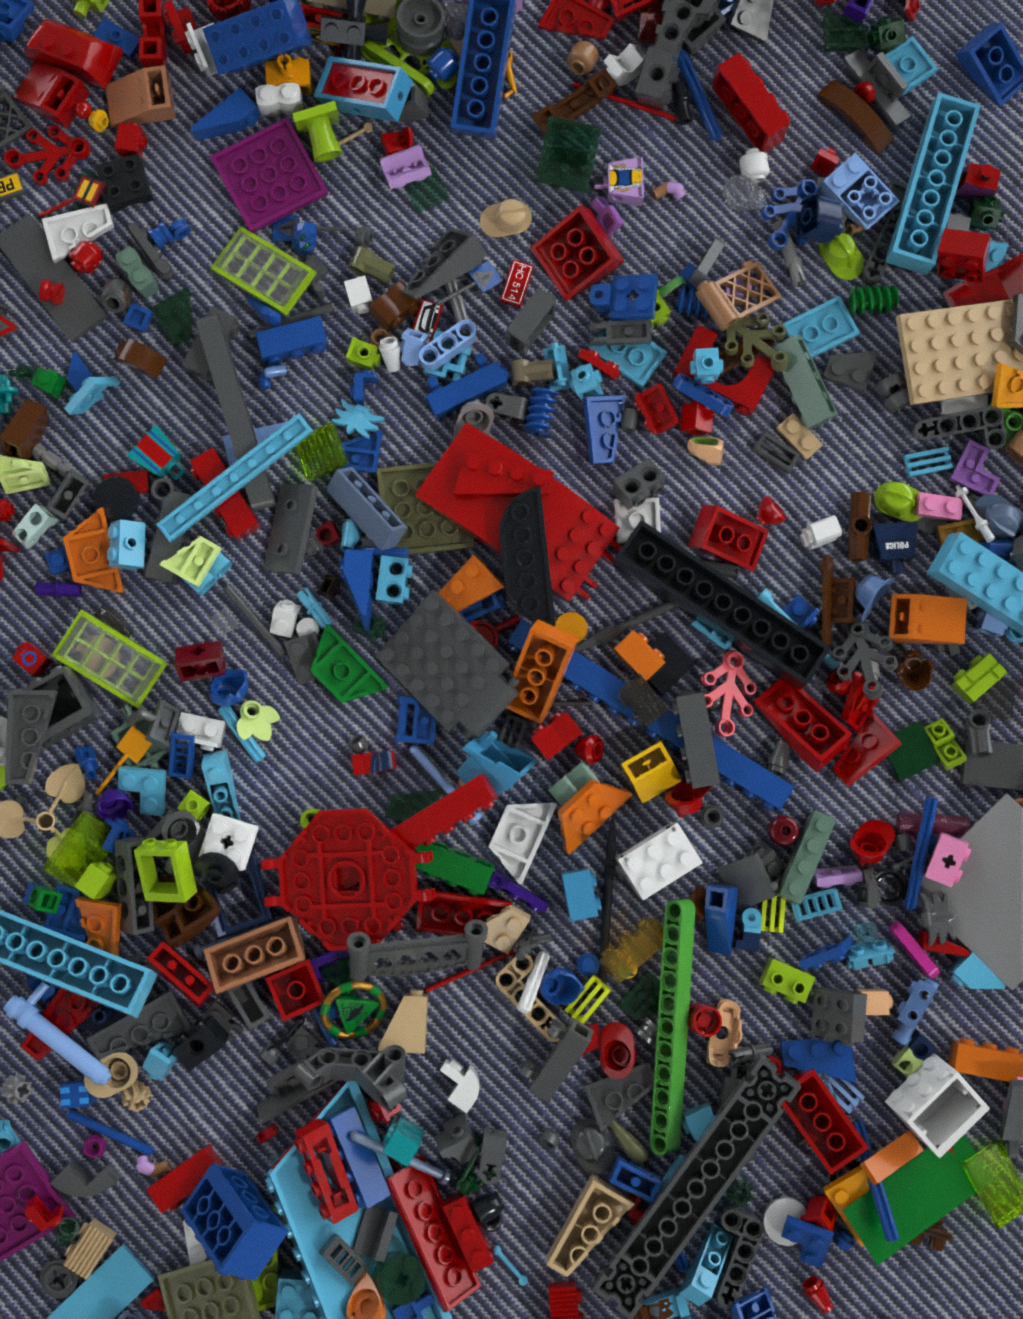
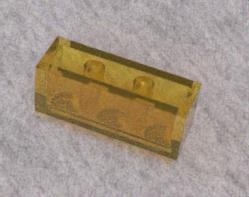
M645 916L635 924L637 928L633 932H625L618 939L620 941L619 944L614 948L611 945L601 953L602 958L598 962L615 983H621L662 948L664 927L655 916L649 918Z

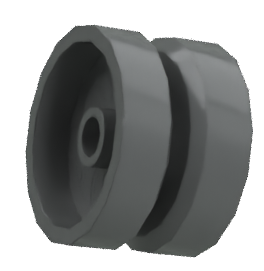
M437 0L402 1L397 10V39L400 46L407 52L419 56L432 54L437 48L441 47L444 40L445 12L442 5Z

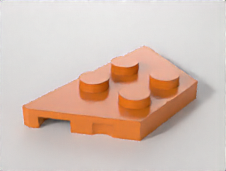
M102 507L96 510L88 519L81 522L73 531L63 537L74 582L123 593L125 591L118 568H110L107 559V551L110 548L109 527L105 510Z
M592 779L587 782L558 810V818L561 821V835L564 837L565 842L563 849L570 855L632 796V793L625 788L623 790L618 789L611 784H602Z

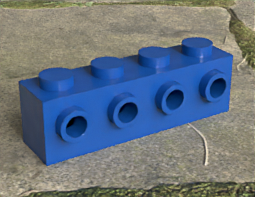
M355 1106L344 1107L322 1119L329 1124L358 1208L368 1209L390 1196V1190L373 1150L352 1141L349 1137L352 1131L367 1136Z

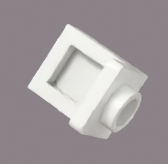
M280 600L274 607L269 633L292 638L296 618L301 606L289 600Z

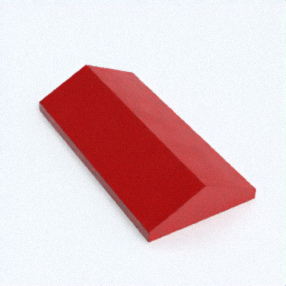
M436 891V898H433L432 901H419L415 931L452 936L464 934L467 922L474 919L486 922V918L500 913L502 909L512 905V902Z

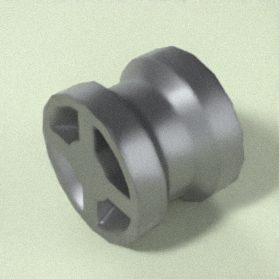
M646 1016L643 1019V1025L637 1027L635 1032L653 1046L657 1037V1024Z

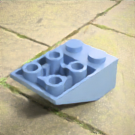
M856 153L824 179L817 191L821 196L842 201V212L847 215V218L865 230H868L900 202Z

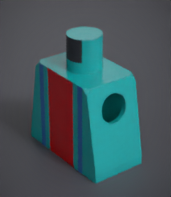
M156 424L127 455L134 463L158 478H164L169 473L177 480L185 471L177 464L182 459V455Z

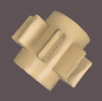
M135 1081L133 1085L123 1090L124 1095L121 1096L123 1106H128L129 1110L140 1111L150 1102L149 1097L152 1093L149 1086H145L144 1082Z

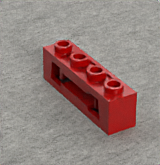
M318 1118L294 1131L297 1138L294 1141L298 1152L303 1155L305 1162L302 1165L305 1173L311 1178V1191L316 1198L318 1197L320 1203L318 1211L324 1220L327 1219L332 1224H336L357 1212L359 1209L329 1124ZM315 1152L318 1154L322 1153L331 1181L334 1185H337L338 1190L335 1187L330 1189L320 1158L316 1157Z

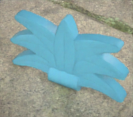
M341 399V403L346 411L335 408L340 419L331 420L335 425L347 427L346 432L348 435L356 430L366 439L370 438L366 431L379 430L378 426L372 423L385 421L384 417L371 414L369 408L359 404L356 406L350 405L344 399Z

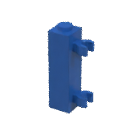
M482 352L475 356L479 370L441 388L435 375L428 378L427 383L432 393L426 395V401L436 421L452 414L455 410H460L468 402L475 399H483L507 387L509 374L505 366L500 367L498 361L489 365Z

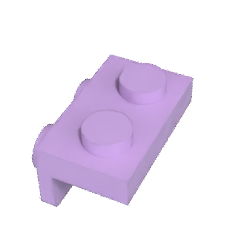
M420 145L382 157L379 160L390 189H399L407 183L422 181L427 176L432 175Z

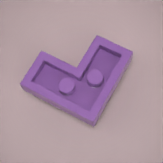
M970 439L967 441L949 481L983 496L994 494L1001 478L981 469L990 449Z

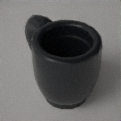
M496 1191L494 1193L489 1192L470 1202L478 1221L487 1232H496L501 1226V1212L505 1208ZM494 1218H496L495 1221H493V1222L490 1223V1224H487L489 1221H491V1220H493Z

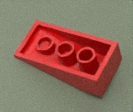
M783 677L754 700V704L796 754L816 773L845 749L850 742L852 732L802 688H797Z

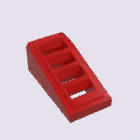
M923 930L918 932L917 943L923 950L965 957L969 956L968 950L947 940L943 945H940L938 936L934 944L929 947L928 932Z

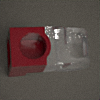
M328 521L309 532L305 558L314 556L322 550L324 551L333 545L341 543V534L334 522Z

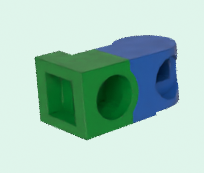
M27 882L28 889L22 897V901L34 910L56 914L63 894L53 891L45 885Z

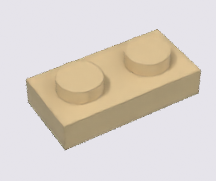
M794 413L776 427L777 432L790 446L802 454L801 457L804 461L809 459L823 446Z

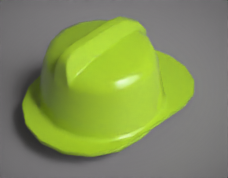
M841 233L839 236H835L828 244L820 243L819 252L837 278L852 280L862 273L864 258L854 239L849 234Z
M887 482L876 490L874 502L880 512L906 522H915L922 518L915 516L917 494L920 493L917 489L901 482Z

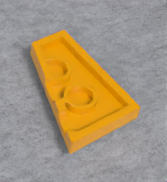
M997 362L991 407L1023 408V371Z

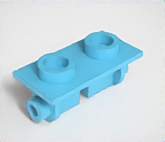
M557 342L551 343L549 348L543 349L544 360H553L556 370L555 380L549 381L550 389L557 391L571 388L569 383L571 377L565 346H558Z
M877 940L869 944L853 945L845 954L848 958L846 964L848 969L852 968L853 970L869 967L868 959H872L873 966L888 964L891 960H894L893 953H895V950L888 940Z

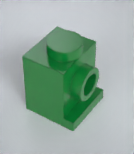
M38 368L31 381V384L39 391L59 400L68 383L67 379L61 377L59 373L50 368L47 371Z

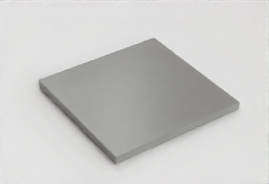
M1006 793L960 838L969 843L968 848L971 849V853L967 862L962 861L959 870L963 872L958 884L953 883L951 888L929 879L923 874L920 893L926 895L931 903V892H935L941 901L943 895L948 894V913L956 915L954 919L949 921L954 929L955 936L1002 982L1013 990L1023 981V808ZM950 854L947 858H942L946 866L949 863L955 862ZM919 896L918 901L923 905L922 900Z

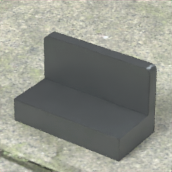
M374 1205L365 1209L352 1250L357 1254L384 1263L398 1213Z

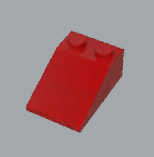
M702 505L687 547L754 572L769 530L717 505Z

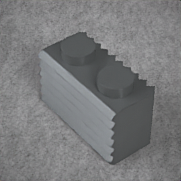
M70 469L46 508L61 518L67 519L70 511L73 510V507L78 502L77 500H80L82 492H85V488L89 485V480Z

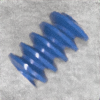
M682 285L674 309L678 307V314H682L687 309L688 317L695 312V319H699L703 314L704 322H707L710 315L694 295V288H691L686 293V286Z
M535 388L531 390L532 398L529 399L531 406L527 408L528 415L525 418L527 423L523 427L526 432L536 437L550 438V435L545 430L552 429V426L547 424V421H553L554 418L548 415V413H554L556 410L550 407V404H557V400L553 399L552 396L559 395L558 392L548 388Z

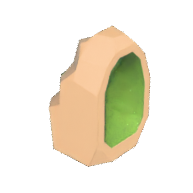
M706 436L689 439L687 448L691 455L698 457L703 462H707L708 465H721L724 448L723 440Z

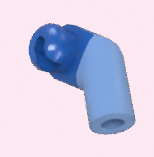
M285 364L266 367L257 377L259 388L267 390L271 386L270 380L273 377L287 375Z

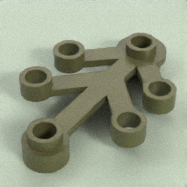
M764 312L759 313L756 317L743 318L723 330L727 334L725 353L727 355H735L738 352V343L735 341L737 333L743 338V354L741 356V365L743 367L750 368L754 365L753 345L771 359V368L774 371L782 372L788 368V355L783 351H775L761 339L782 340L786 336V328L783 325H776L772 330H748L745 328L749 326L767 327L770 317Z

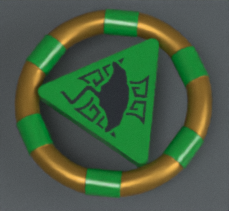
M349 981L340 984L329 992L322 1002L320 1008L321 1023L326 1031L334 1037L355 1039L368 1035L380 1025L385 1017L387 1010L385 995L376 985L366 981ZM354 989H362L368 991L376 999L359 998L355 993H349L345 996L339 995ZM334 1000L336 1001L345 1030L338 1028L329 1019V1011ZM375 1008H377L376 1015L369 1024L355 1029Z

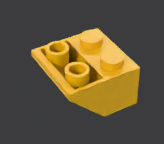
M661 741L619 764L642 804L681 782L676 767Z

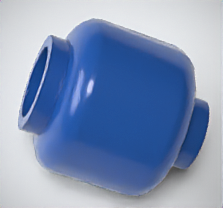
M449 47L437 48L427 60V65L430 69L428 74L435 81L439 79L444 82L449 81L459 69V57Z

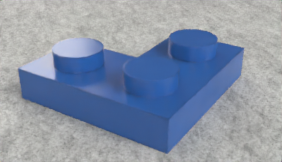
M787 1215L781 1237L803 1245L799 1260L822 1269L834 1232Z

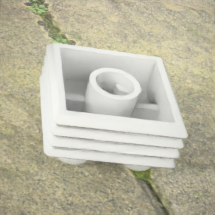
M212 814L199 857L208 852L220 853L229 857L236 864L239 871L245 870L258 832V826L224 815ZM231 836V841L234 844L226 848L224 839Z

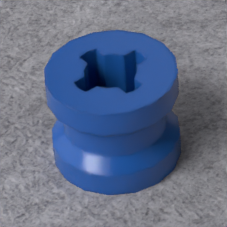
M162 221L158 223V227L155 229L150 228L147 230L160 250L164 248L165 243L175 240Z

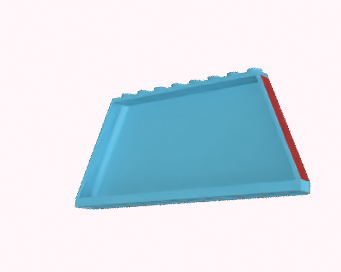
M344 1081L309 1122L311 1123L318 1118L324 1119L344 1107L355 1106L366 1135L381 1142L356 1081ZM293 1141L267 1172V1179L264 1180L269 1193H274L276 1201L273 1203L278 1216H283L284 1226L289 1231L286 1237L288 1239L291 1238L295 1246L291 1248L296 1261H300L304 1269L301 1271L302 1278L306 1285L310 1284L313 1292L310 1294L311 1301L315 1308L319 1307L322 1316L319 1319H347L346 1309L348 1300L357 1282L351 1286L318 1252L334 1234L339 1235L353 1249L365 1209L358 1208L357 1212L336 1224H332L327 1219L324 1220L318 1211V1206L320 1205L318 1197L316 1198L310 1188V1184H312L311 1178L305 1173L302 1165L305 1162L303 1155L298 1152ZM373 1150L384 1178L393 1174L394 1172L387 1156ZM315 1152L316 1157L320 1158L330 1189L335 1187L338 1190L337 1185H334L331 1181L322 1153L318 1154ZM391 1195L374 1205L398 1213L384 1263L357 1254L369 1266L366 1271L383 1297L386 1308L385 1319H395L390 1310L409 1295L415 1301L425 1290L431 1294L435 1303L421 1311L423 1319H453L450 1311L443 1312ZM339 1245L330 1256L333 1258L342 1247ZM345 1251V1252L342 1254V1256L337 1260V1263H338V1264H339V1263L344 1259V1257L348 1254L346 1251ZM351 1257V1258L349 1259V1261L344 1265V1267H343V1270H344V1271L347 1269V1267H348V1266L352 1263V1261L354 1260L352 1257ZM357 1263L348 1275L352 1277L360 1268V1265Z

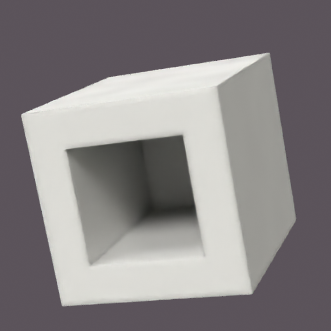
M361 276L344 281L353 314L369 312L373 301L366 277Z

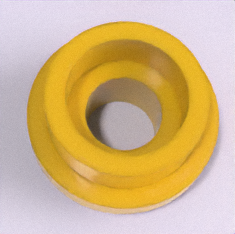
M101 109L93 110L89 117V125L94 131L101 133L109 124L107 113Z

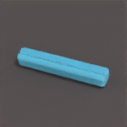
M230 706L220 707L218 710L219 714L256 763L262 761L266 754L252 735L245 741L239 737L236 727L239 718Z

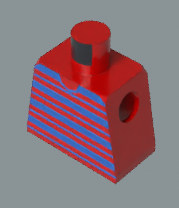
M975 163L968 164L962 169L955 198L972 202L973 196L994 197L1001 171L989 164L984 166Z

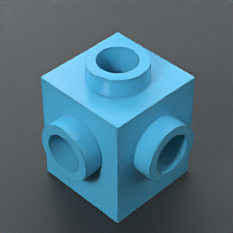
M718 348L695 349L693 361H690V374L694 375L695 382L701 381V384L714 383V381H717L720 373H723V360L719 359Z
M591 363L580 365L570 371L572 380L569 381L571 389L582 402L585 397L604 395L600 384L603 382L602 375L599 369L595 370Z

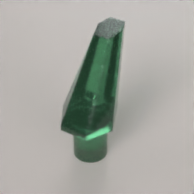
M20 364L16 368H9L8 374L10 377L30 378L34 377L38 368Z

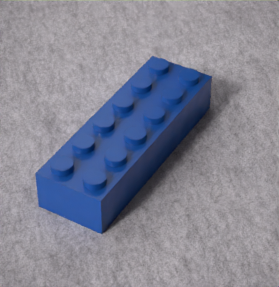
M469 0L451 121V130L454 134L496 140L516 11V0Z

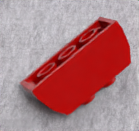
M45 19V21L40 23L24 48L30 61L62 69L81 81L103 90L106 89L124 53L121 47L49 19Z

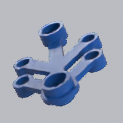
M803 179L797 184V187L785 189L778 187L771 193V199L775 203H780L786 197L798 196L794 203L775 206L768 204L761 210V216L765 220H770L775 215L787 214L780 228L769 236L768 244L771 249L781 250L787 245V232L795 220L796 212H801L803 206L800 204L801 201L808 194L817 195L818 186L814 180ZM766 209L770 211L771 215L767 214ZM796 235V241L799 245H805L809 242L800 239V236Z

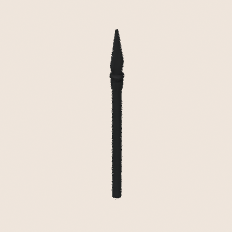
M614 815L611 818L605 849L606 860L603 861L605 865L598 978L606 985L613 880L616 870L614 866L617 865L615 861L617 850ZM602 988L598 991L597 998L604 992Z

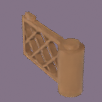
M749 260L740 266L742 269L715 282L705 280L697 286L696 297L720 331L729 328L735 322L778 301L782 297L757 261L753 263L752 260ZM754 270L758 279L750 277V271ZM736 278L744 281V287L736 284ZM749 285L758 286V292L749 289ZM720 286L730 288V294L725 293ZM763 289L768 290L772 297L763 295ZM735 291L743 293V299L735 297ZM749 296L757 299V305L748 302ZM734 303L743 306L741 313L737 311Z

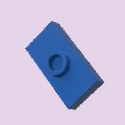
M104 18L93 35L121 47L124 52L123 55L131 60L139 49L140 37Z

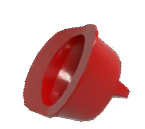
M683 778L681 782L666 793L665 800L673 806L678 817L683 818L687 814H693L701 809L703 796L712 786L693 789L691 783L687 784L686 779Z
M870 820L859 827L850 840V847L855 857L860 861L861 866L876 864L883 859L885 853L894 842L895 830L890 824L881 820Z
M611 1022L604 1027L601 1033L600 1065L608 1077L623 1079L632 1071L637 1058L634 1037L625 1024Z

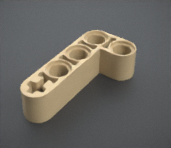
M529 953L526 955V958L529 960V965L526 968L521 969L517 967L515 954L496 974V985L516 1007L519 1001L515 995L518 991L524 990L526 983L522 979L533 967L532 957ZM504 973L510 974L513 978L512 982L508 985L502 984L499 980L500 976ZM536 995L531 1011L524 1015L546 1039L551 1042H558L559 1038H554L547 1033L549 1026L545 1022L548 1019L551 1024L554 1018L560 1019ZM540 1007L545 1012L543 1017L534 1018L531 1014L532 1010Z

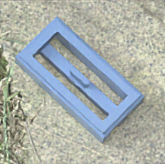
M818 1075L821 1080L825 1077L850 1101L846 1105L825 1084L837 1103L849 1114L853 1111V1107H856L859 1104L858 1102L865 1098L849 1081L841 1080L856 1094L854 1099L832 1077Z

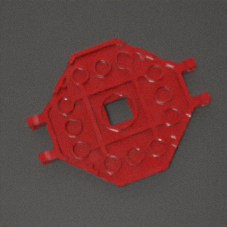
M367 808L320 810L279 858L268 857L266 860H261L262 870L278 869L280 894H269V897H264L265 907L282 906L287 912H291L311 935L314 934L323 942L322 945L329 951L347 950V938L355 932L367 934L370 937L371 944L381 943L417 901H432L433 898H436V888L418 890L416 863H430V861H433V851L414 852ZM356 867L359 873L360 889L339 890L337 868Z

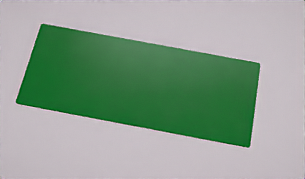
M965 1134L952 1146L953 1153L948 1150L939 1158L927 1148L882 1181L899 1234L897 1241H886L871 1190L843 1209V1212L876 1265L881 1264L993 1180Z

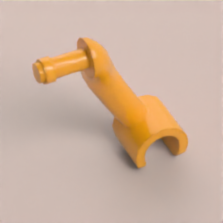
M509 50L506 70L510 90L503 94L505 99L512 93H517L511 68L513 62L511 50Z

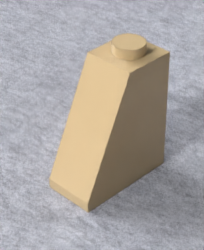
M410 989V993H405L378 1046V1051H382L391 1045H399L404 1048L405 1053L425 1054L428 994H423L424 990Z

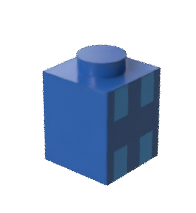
M84 1079L67 1080L60 1084L61 1109L87 1107L96 1102L98 1098L87 1091Z

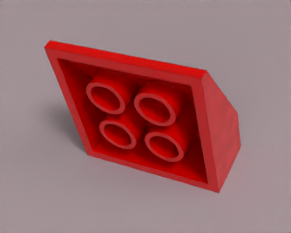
M579 205L530 247L565 301H569L599 282L625 262L590 208Z

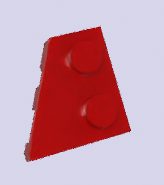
M857 671L854 673L841 715V719L855 731H858L860 726L863 725L869 713L880 699L869 700L864 696L863 685L866 682L865 676Z

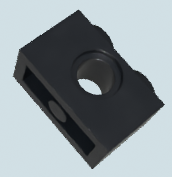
M212 1015L206 1019L200 1018L193 1024L191 1030L188 1032L182 1031L174 1039L175 1044L171 1052L188 1071H191L226 1044L229 1034Z

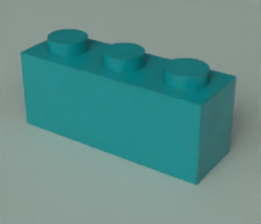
M402 1116L397 1121L392 1120L382 1141L385 1144L383 1153L408 1167L420 1147L424 1130Z

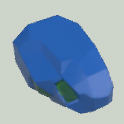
M309 222L297 223L293 229L292 248L297 254H310L316 246L317 226Z

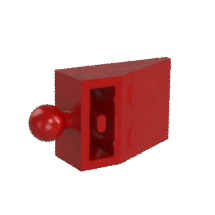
M36 61L13 95L16 101L66 129L75 116L87 119L92 113L91 105L85 101L90 92L80 79L62 69Z

